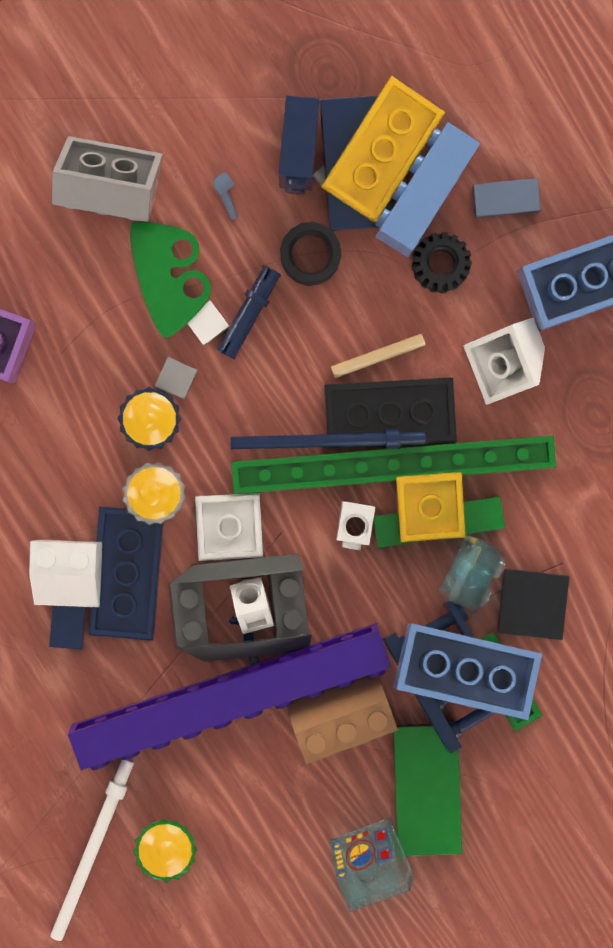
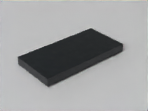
M453 377L324 385L327 434L386 433V429H399V432H425L426 444L457 442ZM375 446L328 447V449L358 448V447H375Z

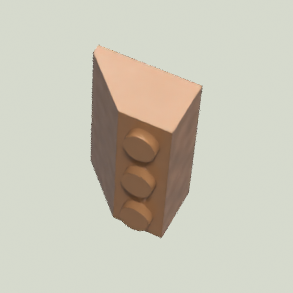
M364 676L355 679V682L348 687L337 688L334 686L325 689L324 693L320 696L310 699L304 696L293 700V703L287 706L293 730L306 764L398 731L379 677L368 678Z

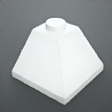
M534 317L512 324L463 345L486 405L539 385L545 346Z

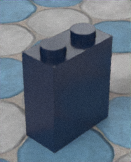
M286 95L279 187L286 188L285 192L289 194L301 195L305 194V190L311 191L319 98Z

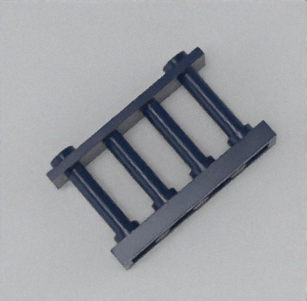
M447 600L443 603L448 613L425 625V627L443 631L455 624L461 635L474 638L465 623L469 619L467 613L459 602L454 604L452 600ZM393 632L382 638L398 666L404 635L398 637L396 632ZM414 694L445 749L450 754L462 748L458 739L463 737V732L495 714V712L476 709L456 722L453 720L447 722L442 710L446 709L445 705L449 703L448 701Z

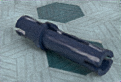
M265 265L262 266V270L251 290H246L244 294L246 299L222 343L217 348L219 352L234 360L236 359V355L263 306H268L269 301L267 299L281 277L280 273Z

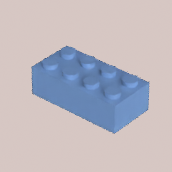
M613 235L522 266L517 271L531 315L534 317L539 332L613 306Z
M407 623L393 688L528 720L542 654Z

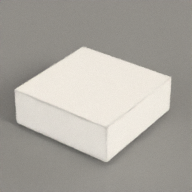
M211 300L205 303L203 308L187 323L204 346L230 327Z

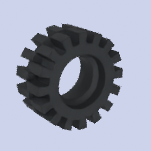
M448 232L434 233L430 237L424 238L417 246L412 257L413 262L411 266L416 281L418 280L421 283L420 286L424 289L426 287L433 293L453 291L469 275L472 261H470L471 253L465 247L467 244L457 239L458 236L454 234L450 236ZM445 251L452 256L454 266L450 273L438 275L431 270L429 259L434 252Z

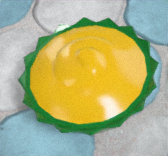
M162 819L159 822H151L148 827L141 829L140 836L135 839L136 847L133 853L137 857L136 865L142 868L143 875L151 876L154 881L162 880L167 883L171 879L179 880L182 874L189 873L190 866L195 862L197 848L194 844V836L189 833L187 827L180 825L177 821Z

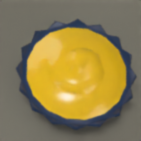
M151 387L144 390L137 389L134 394L128 395L125 403L120 406L121 413L117 418L120 423V432L125 435L126 441L133 443L136 448H145L148 451L154 448L162 449L166 443L172 442L174 435L179 432L178 424L181 421L178 413L179 406L174 403L173 397L166 395L162 389L155 390Z

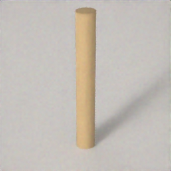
M418 334L333 365L331 370L334 378H338L425 346V341L422 334Z

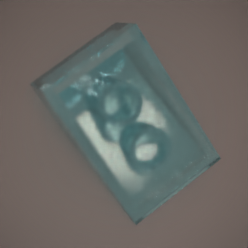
M466 534V538H464L438 592L446 599L474 611H477L479 605L484 607L492 592L488 587L493 577L498 578L506 564V561L502 559L505 553L478 538Z

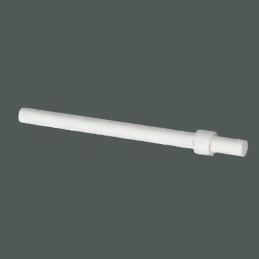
M132 759L121 760L115 778L109 781L105 791L107 794L106 800L50 935L51 938L57 941H62L117 804L125 796L128 788L126 782L135 763Z

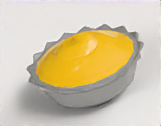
M159 462L154 465L146 463L142 468H135L133 474L126 477V485L122 488L124 493L123 502L127 505L128 513L134 515L137 521H144L148 525L152 523L162 524L168 519H173L175 513L181 510L182 502L186 498L184 495L185 485L181 482L180 474L175 473L171 466H163Z

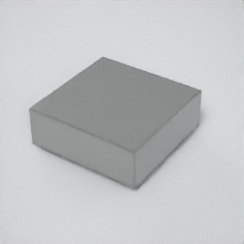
M168 357L155 387L185 400L198 370Z

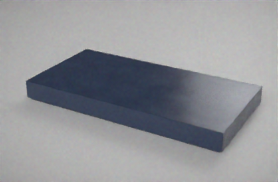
M378 96L331 98L319 101L325 179ZM326 191L329 229L332 231L379 228L375 225L376 222H372ZM391 198V200L389 201V203L387 204V206L385 207L386 209H388V210H390V211H392V209H393V199H392V198Z
M99 507L96 542H102L100 607H91L89 635L154 640L164 522L162 524L152 523L148 525L144 521H137L135 516L128 513L126 508Z

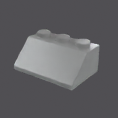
M68 136L53 170L52 204L64 206L68 209H80L96 212L100 215H112L128 218L132 221L148 222L155 202L163 154Z

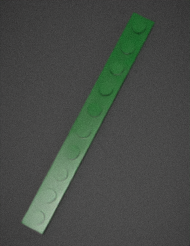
M554 435L237 461L231 462L234 494L388 482L396 481V477L452 472H461L462 475L556 468Z

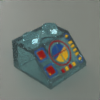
M390 818L330 840L337 883L350 912L410 891L414 874Z

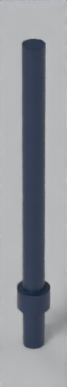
M386 429V433L231 437V450L386 446L387 449H400V445H426L425 432H399V429Z

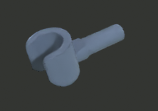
M223 172L214 179L213 186L224 201L230 219H234L238 215L227 191L233 188L235 184L229 175Z

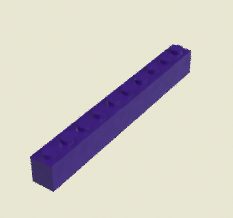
M377 623L74 723L70 727L68 737L80 769L91 768V770H98L107 766L111 760L120 757L122 760L131 759L140 754L141 750L150 747L153 750L161 749L168 746L171 740L183 737L185 740L191 739L201 734V730L210 727L221 729L230 725L234 719L243 716L245 719H251L263 713L262 710L275 706L276 709L285 708L291 705L295 699L304 696L307 699L315 698L323 694L325 689L334 686L345 688L352 685L355 679L364 676L368 678L378 677L386 672L385 669L391 668Z

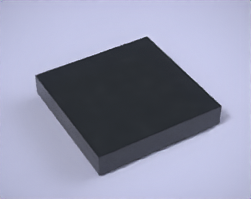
M504 568L497 632L563 640L570 576Z

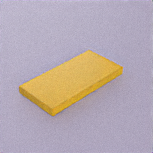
M391 76L321 188L372 222H377L445 112Z

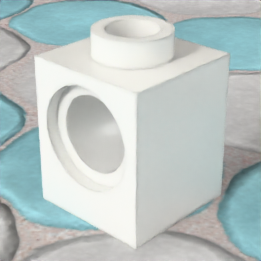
M342 501L336 540L343 541L342 547L361 550L362 544L369 545L375 506ZM352 517H359L364 523V529L358 535H351L346 530V523Z
M261 577L246 579L240 583L230 585L236 617L243 634L274 626Z

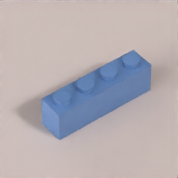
M447 122L442 131L437 128L434 130L426 143L431 148L425 158L419 154L409 172L414 174L409 184L402 181L392 197L397 201L392 211L385 208L375 224L380 228L375 237L407 258L416 247L480 145V142Z

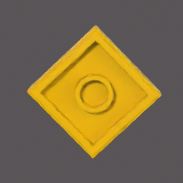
M461 472L396 477L401 542L466 538Z

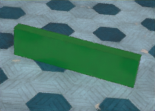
M500 496L464 502L466 534L505 528ZM398 512L374 516L373 522L378 548L422 542L400 541Z

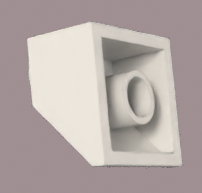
M31 541L29 576L34 605L100 607L102 542Z

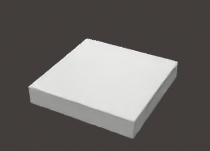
M260 493L195 496L199 561L263 557Z

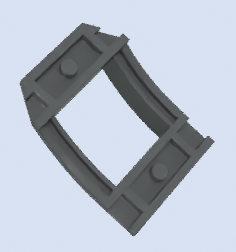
M299 554L194 564L184 573L177 576L168 584L175 648L202 661L285 653L309 646L312 634L308 632L302 570L305 569ZM268 575L274 637L209 644L202 582Z

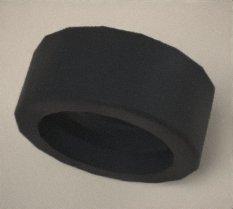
M316 222L301 223L291 228L283 238L280 248L281 265L286 274L296 283L306 286L320 285L329 280L338 270L341 259L340 242L335 233L326 225ZM308 235H314L324 240L330 253L326 266L315 273L301 271L292 260L291 252L293 245L298 239Z

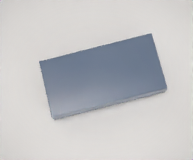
M538 178L473 184L472 186L475 218L537 213L541 211Z

